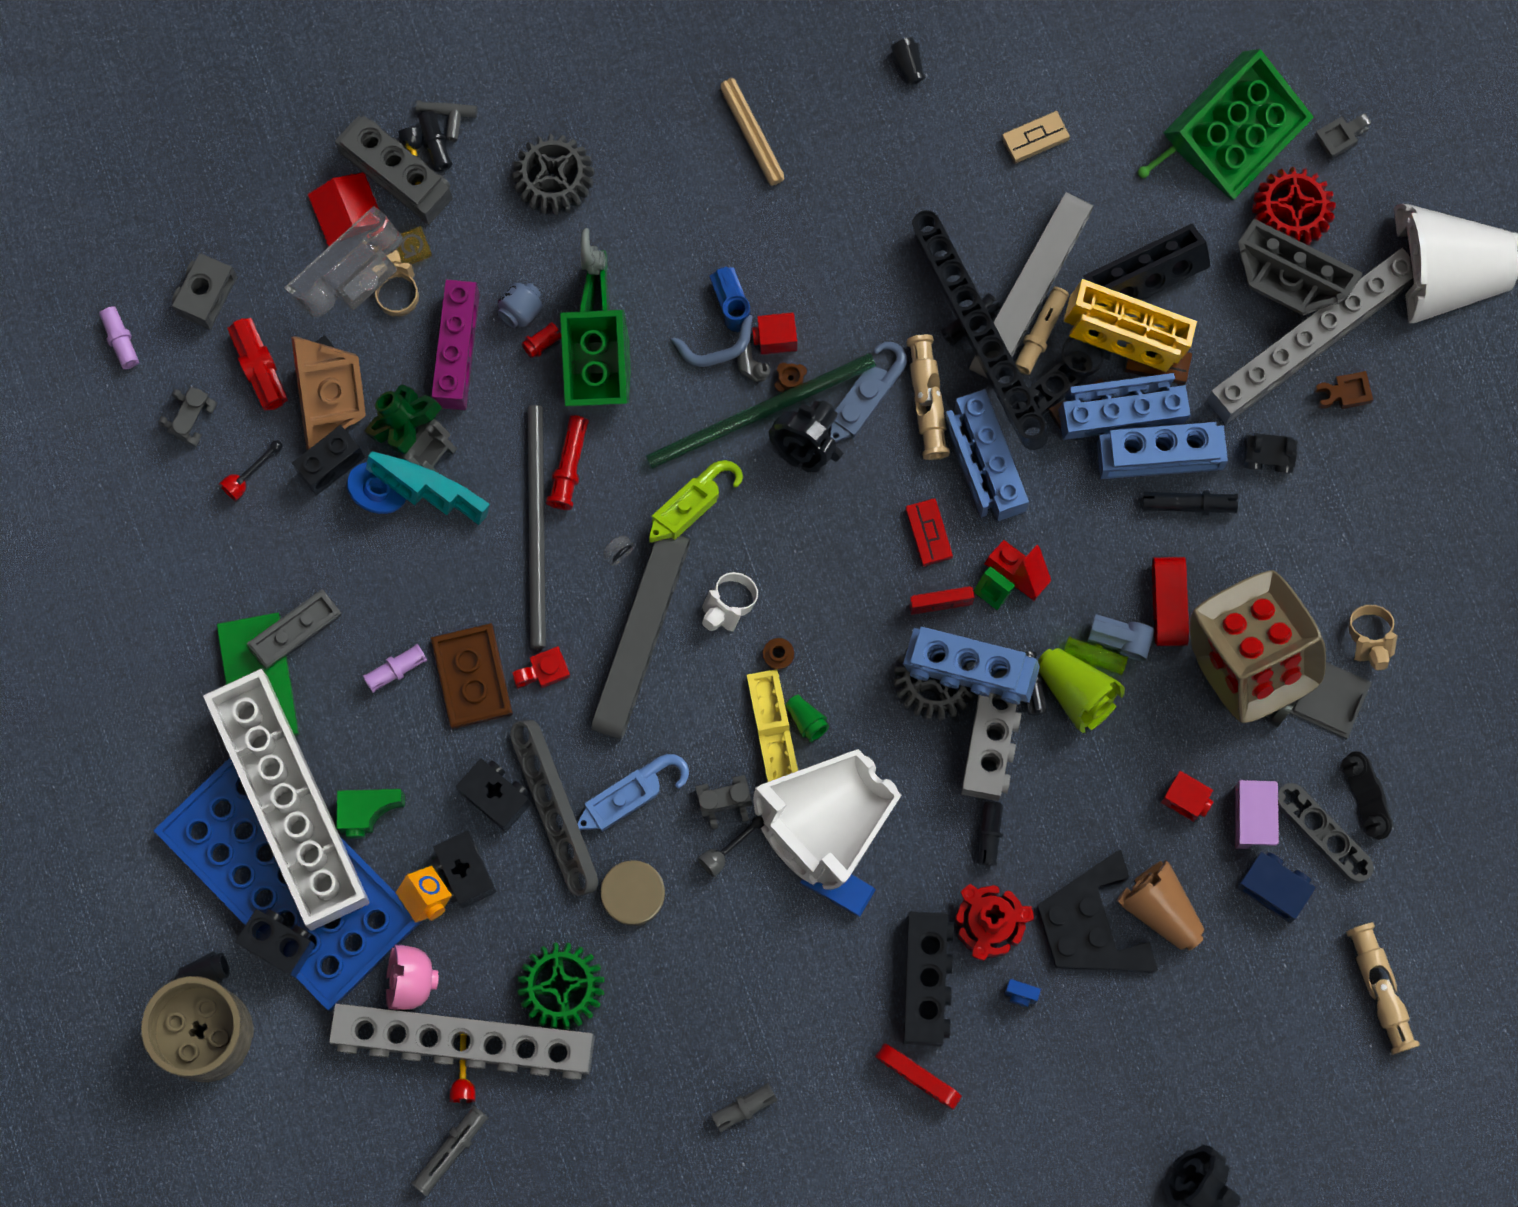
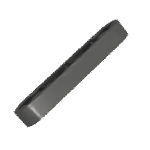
M1288 783L1278 790V809L1348 881L1358 884L1371 877L1374 865L1370 857L1301 786ZM1283 792L1288 794L1295 792L1297 794L1296 803L1300 807L1306 803L1309 807L1303 810L1299 817H1297L1294 813L1299 810L1298 807L1293 803L1286 805L1284 803L1286 796ZM1314 813L1321 818L1322 824L1318 830H1310L1306 827L1304 819L1307 814ZM1336 836L1342 839L1344 850L1341 853L1336 854L1329 851L1327 840L1330 837ZM1350 849L1354 854L1349 858L1356 864L1359 862L1364 863L1365 867L1362 869L1365 873L1364 876L1361 873L1354 875L1351 872L1354 866L1348 859L1343 864L1339 861L1348 854Z

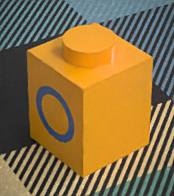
M432 865L407 874L395 892L415 923L427 918L434 920L440 917L445 912V906L452 897Z

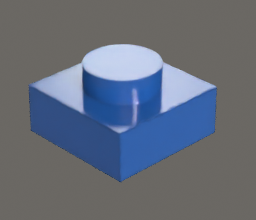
M1010 979L1004 995L1010 996L1011 1003L1028 1007L1029 1003L1036 1004L1041 989Z

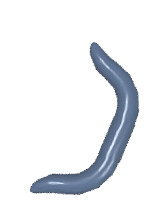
M749 315L745 318L741 325L738 341L728 349L700 356L694 354L686 343L679 338H672L671 341L683 359L693 366L707 367L737 358L745 351L750 342L753 316Z

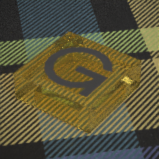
M421 226L393 236L402 263L414 264L432 257Z

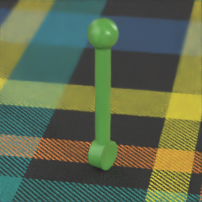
M1174 146L1146 167H1140L1138 169V176L1140 178L1148 177L1149 171L1176 151Z

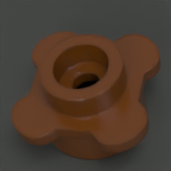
M780 363L777 366L779 377L775 383L776 390L781 393L786 390L794 391L796 394L803 393L805 390L803 379L807 374L806 367L802 364ZM793 376L794 380L789 381L788 377Z

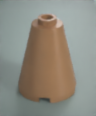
M1167 860L1164 863L1159 861L1145 870L1135 879L1136 884L1132 887V891L1126 887L1118 897L1117 902L1125 910L1180 950L1185 948L1192 950L1204 939L1202 937L1204 927Z

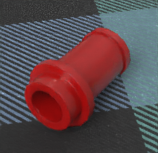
M551 322L533 336H526L525 341L521 344L530 358L540 357L543 350L562 339L561 333L557 334L559 329Z

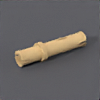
M1056 286L1053 287L1030 334L1026 335L1023 340L1024 346L1015 363L1019 372L1030 375L1040 354L1045 352L1047 348L1046 341L1069 297V293L1066 290Z

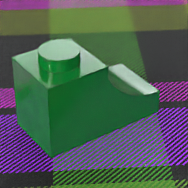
M401 789L337 791V829L341 834H346V838H364L365 833H373L374 824L384 813L395 808L405 807L404 792Z

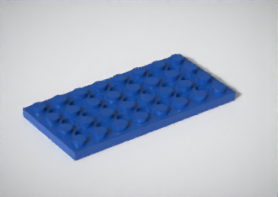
M229 758L153 831L244 925L247 924L255 909L263 913L268 908L279 915L285 912L294 914V925L306 930L317 939L316 947L312 950L296 978L331 1012L335 1008V1004H339L390 954L394 945H399L422 921L415 923L397 894L341 838L370 904L340 917V923L334 929H327L323 925L311 931L306 927L288 885L280 881L281 869L275 856L267 862H262L258 859L259 849L264 845H269L248 796L238 792V784L241 780L231 758ZM220 801H228L231 804V811L225 817H217L215 815V806ZM204 823L208 827L207 835L200 840L193 839L191 830L194 825ZM242 823H250L253 827L252 835L244 840L237 838V827ZM220 845L228 846V858L223 862H216L213 859L214 849ZM242 867L249 868L251 871L250 880L245 884H237L234 879L236 871ZM262 890H270L273 894L272 902L266 907L258 906L256 902L257 894ZM374 912H382L386 917L385 924L379 929H373L368 924V919ZM262 925L258 928L256 937L260 941L266 940L270 936V925ZM352 934L360 935L362 938V946L355 952H350L345 947L346 939ZM290 941L284 946L283 952L286 957H292L298 952V942ZM328 957H335L339 961L338 970L331 975L325 974L322 971L323 961Z

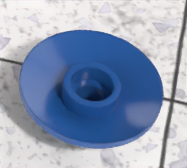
M367 462L361 463L351 470L347 478V490L352 500L361 508L377 514H388L399 510L406 502L404 497L366 469Z

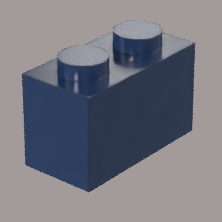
M1260 852L1236 888L1287 922L1292 923L1298 917L1316 887L1310 884L1312 880L1306 874L1298 870L1292 872L1284 867V861L1275 854Z

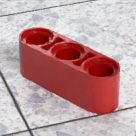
M1153 557L1152 592L1155 646H1188L1189 615L1186 558Z

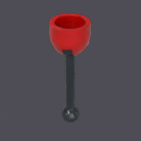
M278 440L273 441L270 444V449L241 476L237 474L226 476L219 483L220 488L236 502L246 491L245 480L274 452H280L283 447L282 443Z

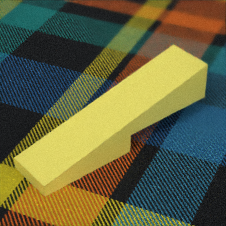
M774 669L748 674L747 681L767 782L797 772L798 768L778 670Z

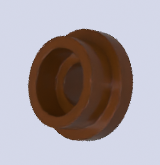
M783 638L770 640L763 650L764 661L773 669L787 668L794 659L792 644ZM781 648L785 654L781 658H776L773 655V651Z

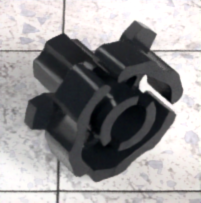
M815 400L811 407L802 404L798 412L784 411L768 431L769 440L776 447L779 455L793 467H797L800 462H804L801 467L806 472H819L830 459L837 462L844 454L836 447L835 440L828 434V429L837 418L838 413L831 404L824 400Z
M1201 1145L1196 1149L1185 1151L1173 1163V1167L1183 1174L1184 1178L1177 1176L1172 1171L1165 1176L1163 1192L1166 1193L1167 1204L1171 1207H1238L1240 1205V1195L1225 1185L1230 1170L1229 1166L1225 1164L1226 1158L1213 1147Z

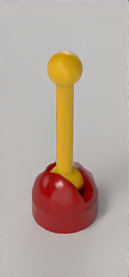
M461 1034L459 1035L460 1051H465L468 1035ZM460 1060V1078L454 1081L450 1088L449 1101L452 1103H460L459 1099H467V1103L476 1101L475 1086L466 1079V1060Z

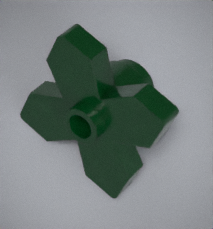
M401 384L395 392L387 391L377 399L375 409L378 416L374 417L366 427L365 432L379 443L388 440V444L395 451L406 454L416 442V427L431 422L442 409V406L435 399L427 395L418 399V395L412 388Z

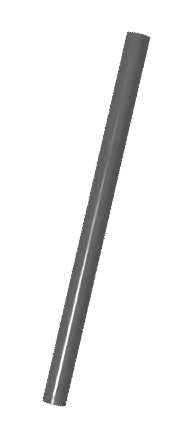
M531 405L528 406L530 648L543 649L546 648L543 407Z

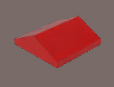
M364 172L332 178L308 194L330 249L386 227Z

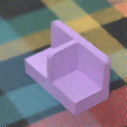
M1239 780L1235 785V849H1249L1251 845L1276 846L1279 842L1278 783L1276 781Z

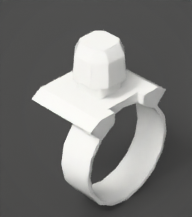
M736 572L726 573L721 576L714 590H709L702 606L703 611L706 613L702 621L703 626L709 631H713L722 625L728 631L734 632L740 617L751 612L758 599V589L752 579ZM728 581L741 583L751 592L753 603L748 607L738 608L732 606L730 608L719 599L718 585Z

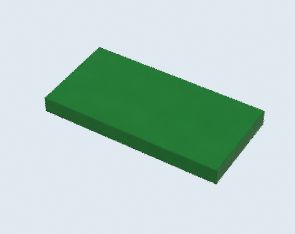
M280 613L217 624L226 685L262 669L269 678L294 736H298L299 728L287 655L265 670L247 647L249 641L281 619Z

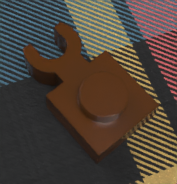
M1366 371L1336 376L1334 379L1335 386L1329 383H1320L1314 389L1315 393L1325 392L1329 396V399L1321 400L1318 403V407L1321 409L1329 408L1335 401H1339L1341 409L1371 404L1373 402Z

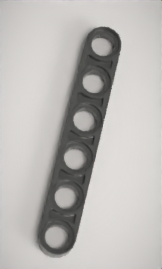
M534 720L515 722L510 731L511 741L569 891L576 896L593 893L598 886L597 873L541 728ZM524 727L529 731L528 742L523 738ZM535 756L540 760L539 771L534 767ZM546 785L550 787L552 792L550 801L545 795ZM557 814H559L563 820V827L561 830L558 828L556 824ZM569 843L574 848L573 859L569 857L567 852ZM580 872L586 880L584 889L580 886L578 880Z

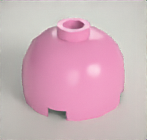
M394 945V948L390 951L386 979L389 978L390 989H386L387 1007L393 1010L417 1008L428 999L431 989H437L438 970H432L431 960L422 950L410 946Z

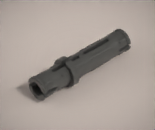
M474 1105L456 1128L452 1127L449 1133L451 1135L417 1178L412 1181L411 1184L424 1195H429V1192L447 1172L464 1148H469L473 1144L471 1142L472 1138L486 1120L489 1119L487 1115ZM470 1125V1128L465 1133V1135L460 1139L457 1145L454 1148H452L454 1143L459 1139L462 1133ZM448 1152V1156L431 1176V1172L435 1169V1167L439 1164V1162Z

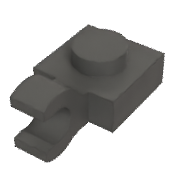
M1365 113L1349 123H1346L1341 116L1317 130L1315 137L1329 158L1333 159L1356 146L1358 140L1355 136L1368 131L1371 121Z

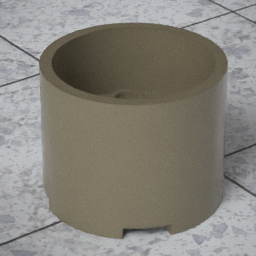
M202 977L176 979L160 988L148 1002L141 1025L144 1046L156 1064L164 1070L184 1079L203 1083L223 1079L236 1071L244 1062L243 1060L249 1051L254 1036L252 1018L243 1001L218 983ZM199 1025L208 1028L204 1031L205 1037L203 1039L195 1036L199 1032Z

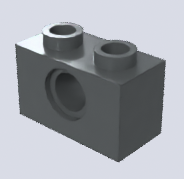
M199 253L196 260L191 261L186 270L187 278L182 288L178 287L172 298V307L179 317L211 330L237 279V275L233 267ZM209 286L205 294H196L199 287Z

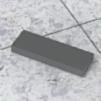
M321 589L249 641L247 647L263 668L267 670L339 618L342 613L324 590Z

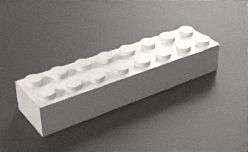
M262 669L257 670L203 695L306 927L311 931L370 904L265 672Z

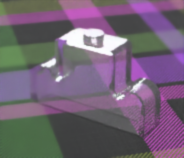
M373 206L285 286L284 289L301 309L314 318L321 317L329 312L337 299L351 310H354L397 271V268L386 255L391 254L401 245L403 237L388 217Z

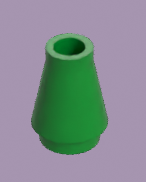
M800 694L793 696L785 704L802 738H807L810 742H813L823 736L829 729V724L826 722L827 717L806 702Z

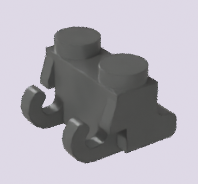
M188 388L186 396L181 394V391L174 389L171 396L183 402L173 423L167 421L168 419L163 416L160 417L158 423L167 428V432L174 435V438L197 447L202 435L194 432L191 437L189 434L203 405L207 406L205 411L212 414L218 403L208 398V394L198 388Z
M433 419L431 422L417 427L416 442L406 454L398 452V458L437 472L433 466L444 452L447 451L453 455L457 448L448 440L451 434L437 420Z
M745 775L733 777L734 785L709 790L708 783L695 786L702 817L709 816L712 829L718 828L715 813L738 807L742 821H749L746 807L752 806V801Z

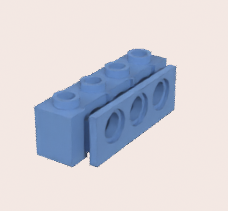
M1174 373L1070 387L1065 395L1066 402H1063L1058 410L1063 440L1104 435L1105 431L1115 429L1184 424L1191 416L1186 385L1170 387L1175 380Z
M986 389L957 398L954 408L956 415L954 416L952 410L946 412V428L980 517L987 516L989 508L993 509L997 522L1026 512L1029 500ZM962 424H963V426H964V428H965V431H966V433H967L968 439H969V441H970L969 443H968V440H967V438H966V435H962L961 428H960V426H962ZM972 452H974L981 471H979L977 464L973 463L971 454H973ZM983 480H985V483L987 485L988 491L992 499H990L987 491L984 492L982 486Z
M1216 422L1108 430L1104 432V435H1099L1097 441L1100 479L1224 470L1228 462L1224 425L1217 426ZM1187 442H1194L1199 448H1192ZM1163 444L1168 450L1162 451L1156 445ZM1125 447H1133L1137 450V453H1130Z
M922 626L920 629H913L903 662L913 678L928 681L929 677L939 679L942 685L958 689L959 685L970 687L971 692L981 696H989L990 693L1001 695L1002 700L1012 704H1020V701L1030 703L1040 669L1037 659L1027 657L1024 652ZM938 655H946L941 662L933 663V660ZM968 663H976L972 670H963ZM998 671H1007L1004 677L994 678L995 673Z

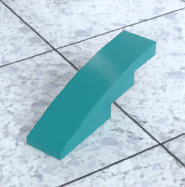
M373 451L368 455L366 469L414 506L423 497L445 515H448L455 507L478 525L487 517L490 506L488 502L445 476L404 459Z

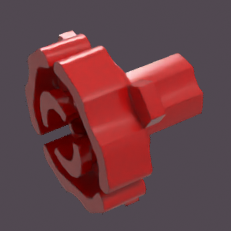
M969 884L960 892L964 901L959 907L955 923L961 926L964 921V912L971 907L968 914V926L978 941L972 940L964 927L959 930L958 939L967 949L972 951V957L984 961L987 957L993 958L1007 955L1010 951L1009 944L1000 948L991 947L990 944H998L1008 939L1013 933L1015 925L1017 932L1011 941V945H1019L1026 929V923L1034 920L1032 906H1022L1018 898L1009 890L1004 892L1002 898L998 897L999 888L996 885L977 889L972 884ZM992 914L1000 919H998L996 924L991 923V918L986 916Z

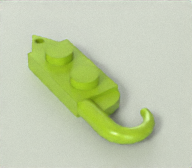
M717 461L705 469L696 479H691L652 515L653 525L649 542L652 543L671 537L676 540L717 502L719 488L713 479L722 471H730L735 475L733 487L737 488L743 479L741 468L732 461Z

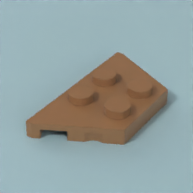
M295 336L291 337L306 449L309 450L339 425L346 429L349 425H354L364 418L366 413L358 356L354 353Z

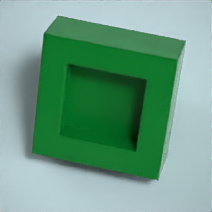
M990 566L981 577L973 592L998 611L1015 585Z

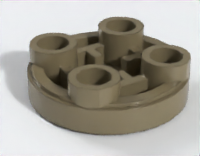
M635 860L625 861L614 866L606 874L601 886V900L607 913L617 922L625 925L641 926L652 920L660 912L665 900V887L659 873L649 864Z

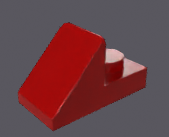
M1003 540L984 563L1003 575L1018 590L1033 601L1038 598L1052 581L1039 545H1036L1025 556Z

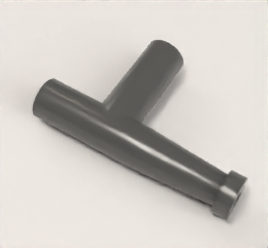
M417 100L416 112L433 111L436 114L449 115L446 138L450 142L458 141L461 116L476 118L478 107L474 105L422 102Z

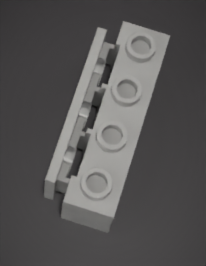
M998 671L995 673L994 678L1004 677L1007 671ZM990 693L989 696L978 695L961 795L999 801L1001 793H1008L1011 775L1005 774L1007 762L1013 763L1016 744L1010 743L1012 731L1018 732L1021 713L1016 712L1017 704L1006 701L1004 702L1008 706L1007 709H996L992 702L1002 700L1001 695ZM990 730H996L1002 735V739L993 741L986 733ZM992 761L996 764L997 770L993 772L985 771L981 763Z

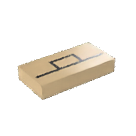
M1057 111L1002 134V140L1014 164L1067 142L1070 138Z

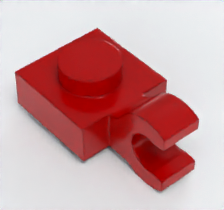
M559 646L529 657L531 667L521 668L512 672L517 689L537 680L542 689L571 677Z

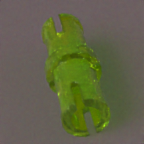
M1071 636L1068 637L1064 648L1065 652L1089 663L1094 668L1098 666L1118 673L1121 676L1129 658L1128 656L1103 649L1101 644L1096 643V646L1074 639Z

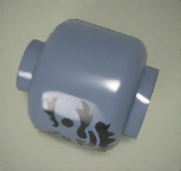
M520 282L513 283L497 301L499 317L512 328L517 326L527 327L543 308L539 298L541 292L531 283L526 285Z

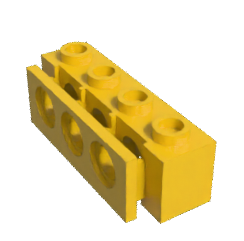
M1084 279L1079 282L1070 295L1063 321L1074 325L1069 337L1167 372L1173 363L1178 364L1191 348L1197 321ZM1096 303H1102L1107 305L1108 307L1100 306ZM1125 314H1132V315H1135L1136 317H1130V316H1127V315H1125ZM1154 324L1162 325L1166 328L1157 327ZM1089 330H1095L1100 333L1095 337L1089 334ZM1118 340L1127 342V346H1119L1117 344ZM1152 351L1157 354L1155 358L1147 356L1146 352Z

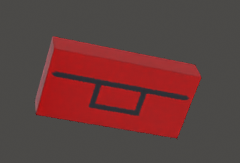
M936 498L906 506L905 510L922 566L953 559Z
M969 586L913 595L910 597L909 603L911 615L973 605L975 598L973 587Z

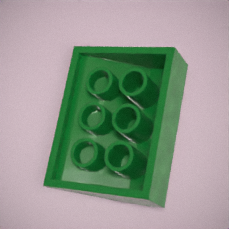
M1256 49L1243 51L1163 134L1185 160L1227 197L1234 200L1314 117L1263 51Z

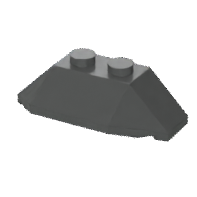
M1253 219L1238 242L1249 288L1301 315H1306L1347 300L1362 277V272L1256 219Z

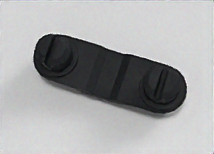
M1351 752L1342 760L1341 767L1344 768L1343 772L1348 777L1352 791L1357 796L1359 809L1364 820L1363 826L1367 830L1365 832L1374 839H1385L1392 831L1393 821L1387 808V799L1382 785L1375 775L1367 756L1362 752Z

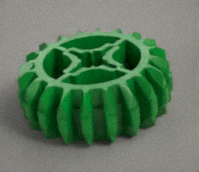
M553 943L554 953L549 954L548 950L543 946L540 948L544 956L542 959L539 960L535 954L530 955V959L535 963L533 968L523 964L522 969L529 973V977H518L519 983L527 985V988L518 990V995L529 996L521 1005L523 1008L534 1006L528 1014L531 1019L537 1017L540 1013L542 1014L539 1019V1025L544 1026L548 1019H552L551 1029H557L559 1021H563L564 1029L570 1030V1019L574 1018L575 1023L581 1026L583 1023L579 1015L584 1013L589 1019L593 1017L591 1011L587 1009L589 1005L594 1008H600L601 1004L593 999L594 995L604 996L605 991L595 988V985L605 983V979L602 976L594 977V974L598 973L601 967L599 964L591 967L588 966L594 960L592 954L581 959L584 952L581 946L576 949L574 954H571V943L565 944L564 952H560L558 943ZM563 961L575 963L584 970L587 977L567 976ZM553 963L552 977L548 981L536 985L540 972L546 966ZM559 971L565 983L570 984L569 989L565 988L567 992L563 993L564 1002L558 990L552 989L553 985L557 984L556 981L560 979ZM588 987L582 1002L570 1010L569 1001L571 995L578 990H582V988ZM544 994L545 996L552 995L556 997L560 1012H554L543 1007L536 995Z

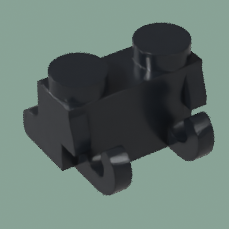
M1261 433L1245 435L1244 468L1262 470L1263 464L1275 465L1274 471L1293 473L1297 458L1298 441L1290 436Z

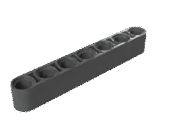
M680 535L676 540L671 537L654 543L601 695L591 730L620 740L623 739L687 556L690 538Z

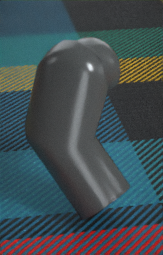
M749 343L745 351L737 357L739 371L754 382L765 381L770 375V367L766 363L762 365L761 362L752 359L751 343Z

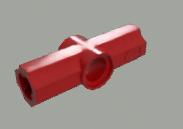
M242 318L233 322L227 328L229 335L240 356L238 360L248 382L252 383L263 410H274L283 406L288 401L287 394L276 374L278 370L267 346L263 345L252 318Z

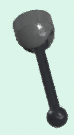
M760 816L754 817L752 824L721 851L709 849L701 854L697 859L706 872L712 877L719 874L725 866V855L755 829L762 828L764 826L763 818Z

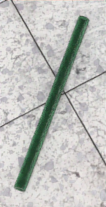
M868 353L646 455L651 468L654 469L875 368V361L871 353Z

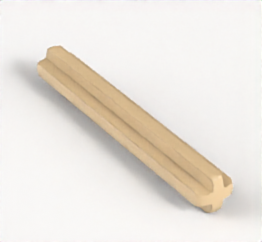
M733 78L723 81L721 83V91L769 184L774 186L784 180V174L737 82Z

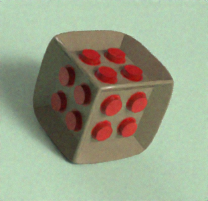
M1269 570L1255 574L1220 591L1202 602L1191 614V646L1198 664L1223 704L1239 722L1248 723L1272 714L1306 696L1322 683L1326 672V647L1323 638L1306 607L1286 580L1276 571Z

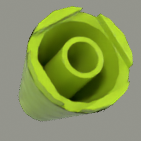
M1060 648L1046 650L1038 660L1040 675L1076 729L1081 733H1086L1085 727L1093 730L1100 725L1117 707L1113 703L1116 696L1118 695L1122 698L1124 695L1125 687L1119 681Z

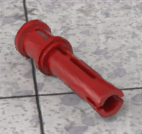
M571 415L569 417L558 469L552 473L551 478L554 482L551 495L546 498V504L556 509H573L572 495L574 487L579 483L578 474H576L589 423V420L584 419L582 416Z

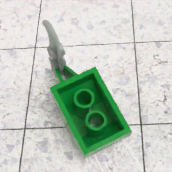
M585 228L581 234L582 270H587L580 312L560 313L565 406L629 403L631 364L625 311L610 310L607 283L606 250L600 251L598 247L590 246L589 229ZM600 273L603 311H593L597 275Z

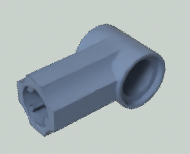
M1096 614L1088 642L1118 650L1122 656L1129 659L1146 661L1155 629L1143 623L1128 622L1127 624Z

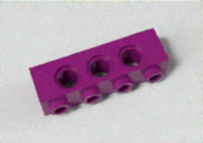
M446 280L432 389V398L445 409L466 410L480 298L476 282Z

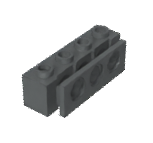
M358 115L335 140L338 152L428 225L453 199L449 188L451 185L443 176L436 174L423 160L411 154L397 139L390 137L377 123L364 115L362 117Z

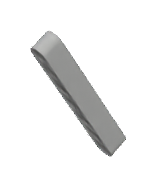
M1068 192L1065 193L994 321L1011 357H1013L1093 210L1094 205ZM993 350L988 352L985 356L988 358H994L998 356L1000 352ZM975 355L970 370L987 378Z

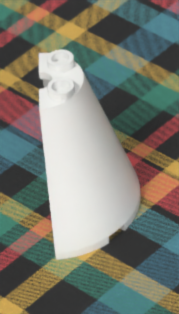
M1398 204L1394 207L1397 237L1408 236L1414 285L1405 294L1409 323H1417L1513 289L1516 280H1518L1517 232H1510L1410 204Z
M859 749L761 784L754 792L755 814L758 816L762 815L765 825L761 829L777 855L802 879L812 885L820 882L823 884V888L828 890L836 889L847 881L901 797L897 787L891 780H882L875 774L876 766L869 757L864 756Z

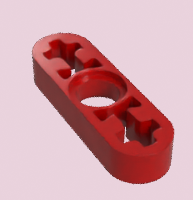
M886 1043L882 1045L875 1056L876 1059L951 1110L955 1109L963 1097L955 1089Z

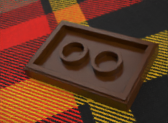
M492 623L431 637L451 729L513 715Z

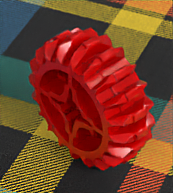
M1293 166L1289 169L1288 174H1286L1281 168L1276 174L1277 177L1269 174L1266 178L1267 183H1260L1258 187L1259 192L1255 193L1253 198L1256 204L1252 207V213L1258 214L1255 217L1256 220L1309 246L1311 238L1319 241L1322 237L1321 232L1327 233L1330 228L1328 223H1332L1335 215L1332 211H1334L1336 204L1330 201L1333 197V191H1324L1328 184L1327 181L1317 182L1318 173L1309 177L1307 176V169L1304 168L1300 174H1297ZM1288 189L1286 197L1278 198L1277 201H1270L1274 194ZM1302 192L1306 193L1309 197L1304 196ZM1310 214H1317V218L1313 222L1300 226L1302 218L1310 217ZM1278 218H1282L1287 224L1281 222Z

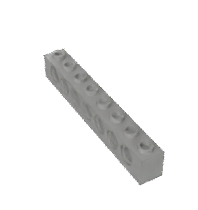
M1403 248L1399 249L1363 276L1347 300L1319 309L1211 390L1206 402L1227 425L1413 285L1411 257Z
M335 1004L329 1043L338 1046L337 1051L356 1054L357 1048L370 1050L369 1055L389 1057V1052L402 1053L401 1059L421 1061V1056L434 1057V1063L453 1065V1059L466 1060V1067L485 1069V1064L488 1063L497 1064L499 1071L517 1072L518 1067L531 1068L530 1074L549 1076L550 1071L563 1072L562 1078L581 1080L582 1075H590L595 1036L593 1033ZM365 1023H371L374 1027L372 1037L367 1040H361L358 1036L359 1028ZM396 1027H404L406 1030L404 1041L399 1044L392 1043L390 1040L392 1030ZM428 1031H436L438 1033L436 1045L429 1048L424 1047L422 1044L423 1035ZM461 1034L469 1035L471 1040L470 1046L465 1051H457L454 1048V1041ZM493 1038H499L503 1042L502 1050L496 1055H490L486 1051L487 1042ZM524 1042H532L535 1045V1052L528 1059L520 1058L518 1055V1048ZM561 1045L566 1047L567 1057L564 1061L559 1063L551 1061L550 1052L555 1046Z

